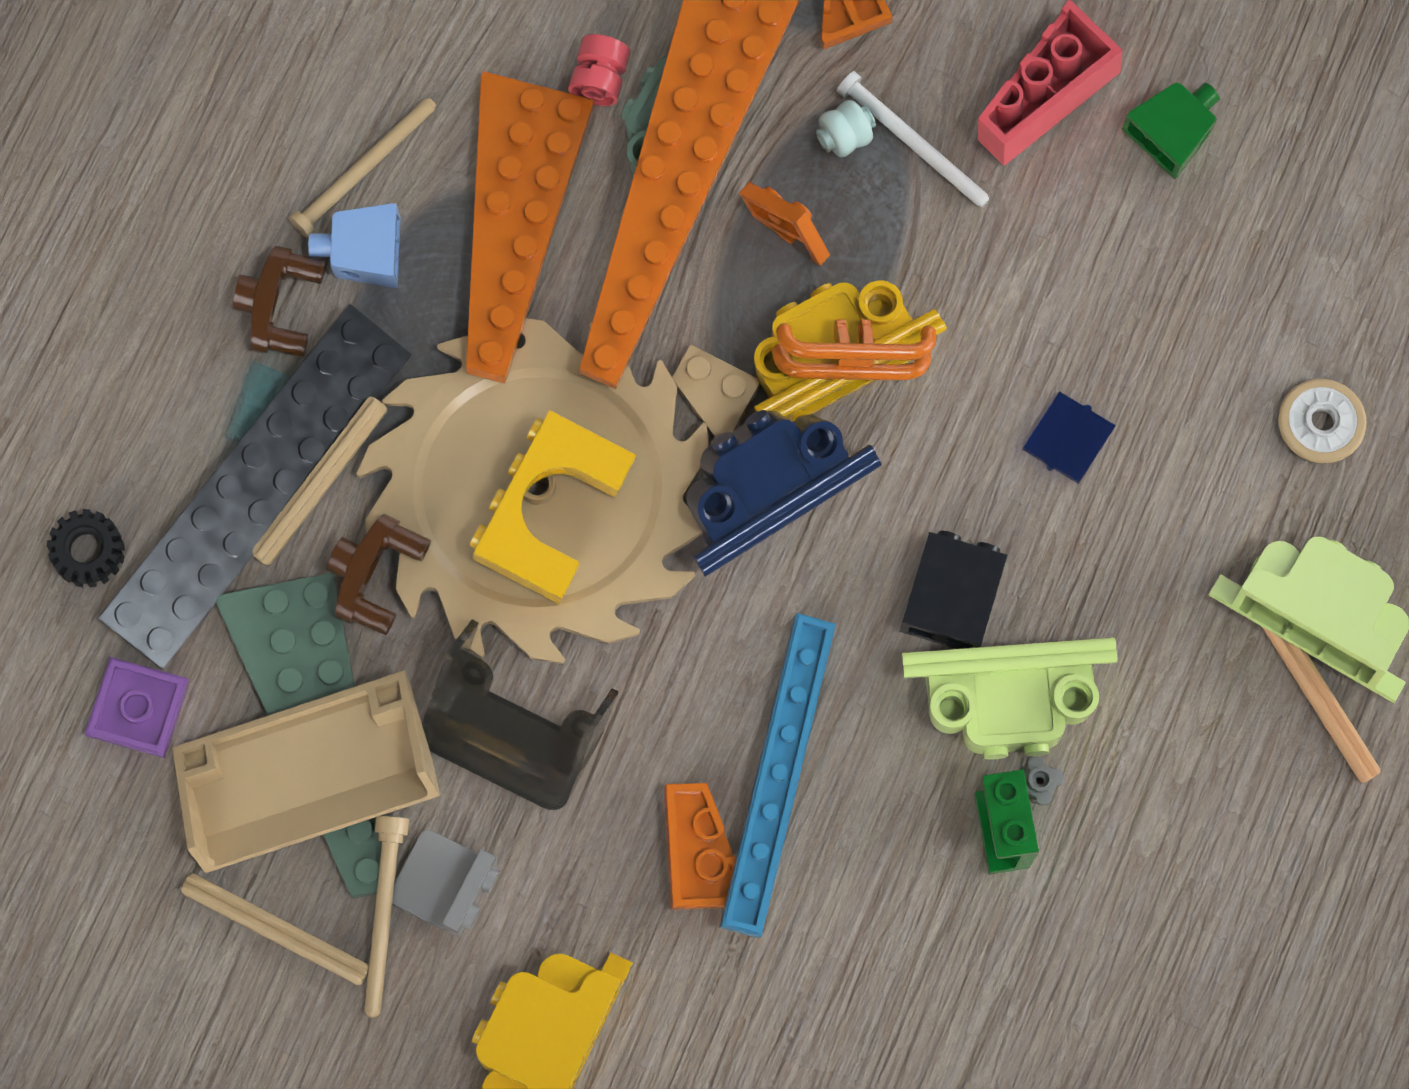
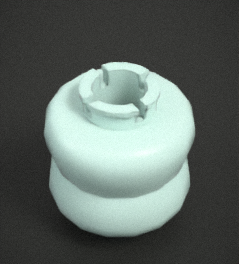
M847 100L840 104L837 109L824 112L820 116V130H816V134L821 146L827 153L832 150L837 156L846 157L856 148L866 146L872 141V128L876 127V123L866 105L863 104L860 107L855 101Z

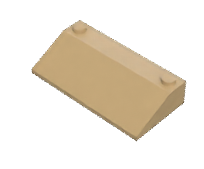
M405 670L172 747L187 849L205 873L440 796L434 763Z

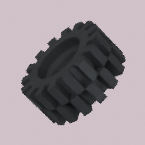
M82 509L83 514H77L76 511L69 512V519L65 520L61 517L57 521L60 526L57 529L52 527L49 533L52 539L47 540V548L50 551L48 556L58 574L68 583L72 581L75 586L82 588L83 584H88L92 588L97 587L96 582L100 580L103 584L110 581L107 576L111 573L116 576L119 572L118 564H123L125 557L122 550H125V545L121 534L110 518L106 519L104 514L96 511V514H92L90 509ZM82 535H94L101 541L99 556L87 563L76 561L71 555L73 542Z

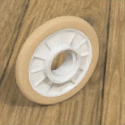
M1329 379L1305 381L1294 387L1286 395L1280 406L1278 422L1285 443L1295 454L1315 463L1340 461L1351 455L1364 438L1366 415L1363 405L1353 391L1339 382ZM1319 411L1328 413L1332 417L1333 427L1326 431L1317 429L1312 423V415Z

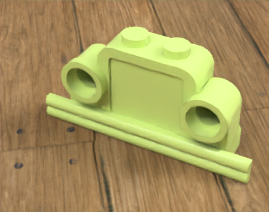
M1313 537L1307 541L1300 553L1290 543L1284 541L1272 542L1265 547L1262 554L1252 564L1250 574L1243 586L1220 574L1209 593V596L1392 703H1395L1406 683L1387 671L1409 631V618L1404 610L1397 605L1387 603L1394 590L1393 580L1376 563L1361 559L1347 551L1341 543L1335 540Z
M1115 637L902 653L904 678L925 677L929 716L933 726L946 734H954L963 730L966 747L974 753L984 754V759L1006 758L1009 756L1008 752L1025 751V756L1049 754V748L1057 745L1061 739L1066 724L1076 725L1084 722L1098 705L1099 691L1094 683L1092 665L1118 662Z

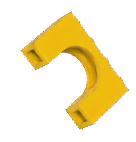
M549 410L544 420L537 417L526 437V439L532 441V444L526 455L519 452L516 455L507 473L513 477L507 491L501 488L498 489L488 509L494 512V515L488 526L479 525L470 542V546L475 548L472 560L560 604L579 568L580 562L542 543L531 534L522 515V500L526 492L532 485L545 477L568 475L615 498L637 455Z

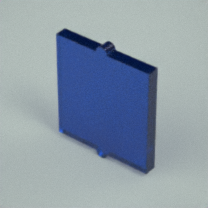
M1059 391L1022 450L1045 463L1049 471L1055 469L1079 484L1116 425L1091 411L1090 405L1083 406Z

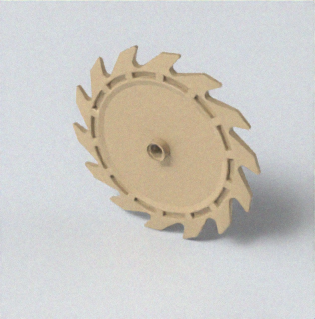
M526 318L521 333L526 342L522 348L516 349L505 384L467 374L468 335L439 343L437 346L438 350L460 361L462 364L461 368L453 373L406 379L382 400L385 406L410 407L414 410L412 418L368 446L356 475L362 478L383 469L389 470L392 473L391 480L365 519L366 534L373 524L383 514L399 520L400 526L431 540L430 547L422 562L403 553L399 555L396 592L411 618H416L422 595L426 591H435L440 597L455 640L479 657L483 658L485 656L481 630L485 625L492 624L502 631L530 659L564 664L565 658L550 639L554 631L564 630L606 644L640 635V629L617 618L615 615L616 609L622 605L670 599L695 578L694 572L665 569L663 561L703 534L689 507L684 503L683 498L702 469L700 460L704 450L709 447L707 423H702L686 441H678L673 436L677 385L662 360L657 361L653 380L649 386L641 387L637 385L630 367L627 365L617 388L614 389L580 374L579 368L583 354L578 352L545 321ZM549 410L637 455L615 498L568 475H552L539 480L549 486L548 490L541 495H533L528 491L526 492L522 500V515L531 534L542 543L580 562L579 568L560 604L472 560L475 548L470 546V542L479 525L488 526L494 515V512L488 509L498 489L501 488L507 491L513 479L507 473L518 452L526 455L532 444V441L526 439L534 421L537 417L544 420Z

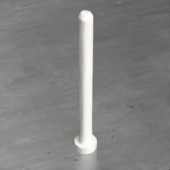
M852 71L841 82L836 91L843 98L850 95L861 106L863 104L866 105L877 120L974 204L980 207H984L989 201L988 194L860 84L862 77Z

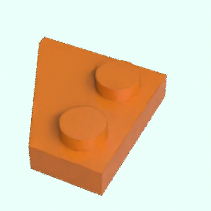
M824 0L821 37L823 50L891 24L893 16L886 1Z
M748 182L739 193L754 218L772 229L791 246L796 240L803 242L811 256V261L821 266L830 256L811 221V212L803 204L797 201L791 204L784 200L774 189L768 186L762 189L751 182Z

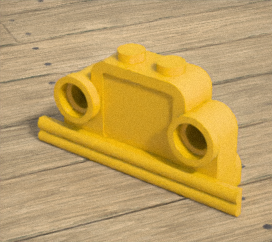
M877 280L870 282L860 293L855 286L843 282L834 286L831 283L824 284L811 293L810 299L799 305L796 302H791L776 312L777 317L772 325V336L763 340L757 346L754 354L755 373L769 399L754 406L755 412L761 410L777 411L794 422L798 417L805 414H814L874 381L799 379L786 375L775 365L772 356L773 347L779 344L776 330L780 324L786 323L790 325L794 337L801 342L834 343V324L836 319H845L850 343H859L858 326L861 319L871 321L875 344H915L920 341V331L924 326L934 327L937 335L946 331L947 327L935 308L912 320L903 305L901 292L894 284L888 281ZM789 354L792 360L800 363H837V359H805ZM874 360L873 364H905L911 360Z
M610 952L602 971L568 955L554 954L542 962L538 977L527 972H520L513 975L508 983L500 981L490 1004L496 1007L489 1021L484 1019L480 1021L471 1041L477 1044L476 1054L479 1062L486 1070L491 1072L485 1078L482 1089H573L633 962Z

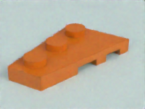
M707 783L666 784L664 786L670 910L724 908L736 855H733L724 833L725 827Z

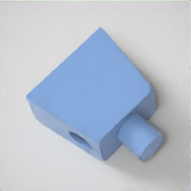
M384 204L335 212L332 216V234H309V256L330 257L331 269L336 278L398 288L401 216L397 204Z

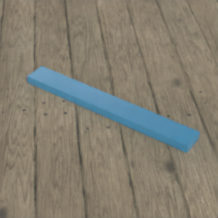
M796 613L794 616L719 928L755 938L762 936L836 626L835 623Z

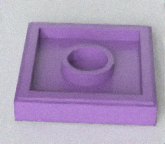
M110 657L85 731L86 737L165 759L188 690L189 679Z

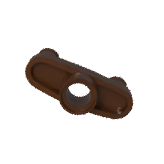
M275 246L263 267L260 278L239 275L233 298V309L252 313L251 350L268 353L269 350L304 358L308 334L274 327L272 320L282 280L292 277L322 284L326 260L293 254L292 249Z
M383 514L373 524L360 545L341 537L331 553L326 568L327 571L344 578L337 599L336 618L349 624L355 621L387 635L394 623L396 614L364 599L365 594L363 593L384 550L390 547L422 562L430 547L431 540L400 526L399 520Z

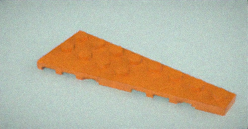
M486 71L482 73L480 84L466 372L467 374L505 384L594 109V100Z

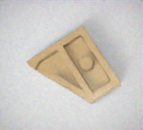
M691 344L672 376L680 395L686 398L701 422L707 423V428L714 437L724 432H733L737 429L761 385L758 378Z

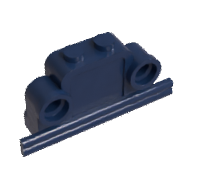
M772 410L755 412L745 420L746 424L733 432H724L711 441V446L702 453L700 460L701 467L707 478L696 481L690 487L687 494L688 507L708 545L693 555L703 575L706 577L882 466L872 445H867L849 457L843 446L841 431L830 421L821 419L813 414H805L792 422L779 412Z

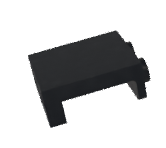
M941 530L937 534L929 532L900 632L955 649L981 647L1008 555L1000 553V548L989 543L978 542L977 545L963 542L959 535L949 531Z

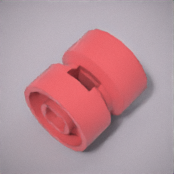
M599 34L585 35L581 40L577 54V62L580 65L573 69L568 87L570 94L594 100V105L597 106L615 105L622 86L620 76L626 72L630 48L620 40Z

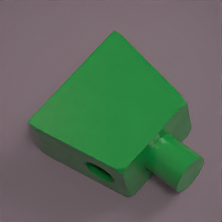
M1176 82L1131 110L1126 115L1122 130L1170 176L1176 179L1211 134L1217 119L1209 109L1220 100L1219 94L1208 83H1203L1191 94L1181 83Z

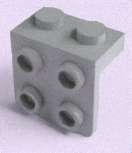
M424 830L420 833L394 883L392 905L461 938L465 928L471 930L480 914L481 908L477 904L484 891L490 893L499 877L500 870L496 869L498 866L496 856L480 849L479 853H476L431 830Z

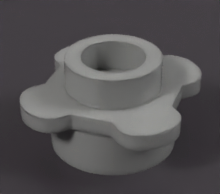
M1032 757L1027 763L1028 769L1025 772L1028 795L1030 798L1035 799L1039 805H1048L1053 799L1052 793L1056 786L1063 784L1064 774L1060 769L1053 770L1045 765L1041 757ZM1039 777L1044 780V783L1041 785L1036 783V779Z

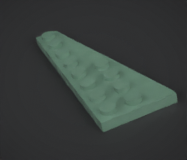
M334 573L221 594L215 599L267 715L355 687L343 620L335 616L338 591ZM376 817L323 834L353 899L377 894L382 842L378 841L379 833H375Z

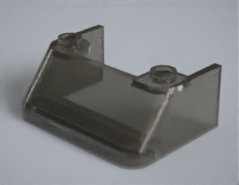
M472 619L445 654L422 722L429 750L545 809H561L573 794L602 738L619 691L612 688L595 714L584 710L570 712L561 726L490 692L493 683L491 668L485 661L469 653L479 622Z

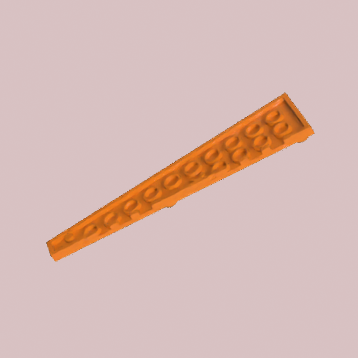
M683 0L580 364V374L614 389L617 388L800 0Z

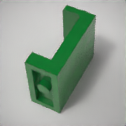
M1024 769L985 775L982 779L984 790L975 791L974 798L988 874L1028 869L1039 853Z

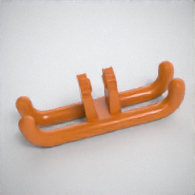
M836 319L834 324V343H807L797 340L793 335L791 326L783 323L777 327L776 333L779 344L773 347L772 356L775 365L783 373L793 378L911 380L925 374L930 367L931 351L936 346L937 334L934 327L927 325L921 329V339L915 344H875L871 321L861 319L858 326L859 343H850L845 319ZM789 354L805 359H837V363H800L792 360ZM874 360H915L911 364H873Z

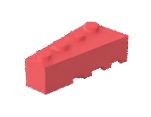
M1068 0L1062 7L1061 14L1053 24L1050 23L1043 32L1039 43L1020 62L1019 69L1010 81L1007 80L978 117V141L1005 166L1120 74L1122 49L1071 0Z

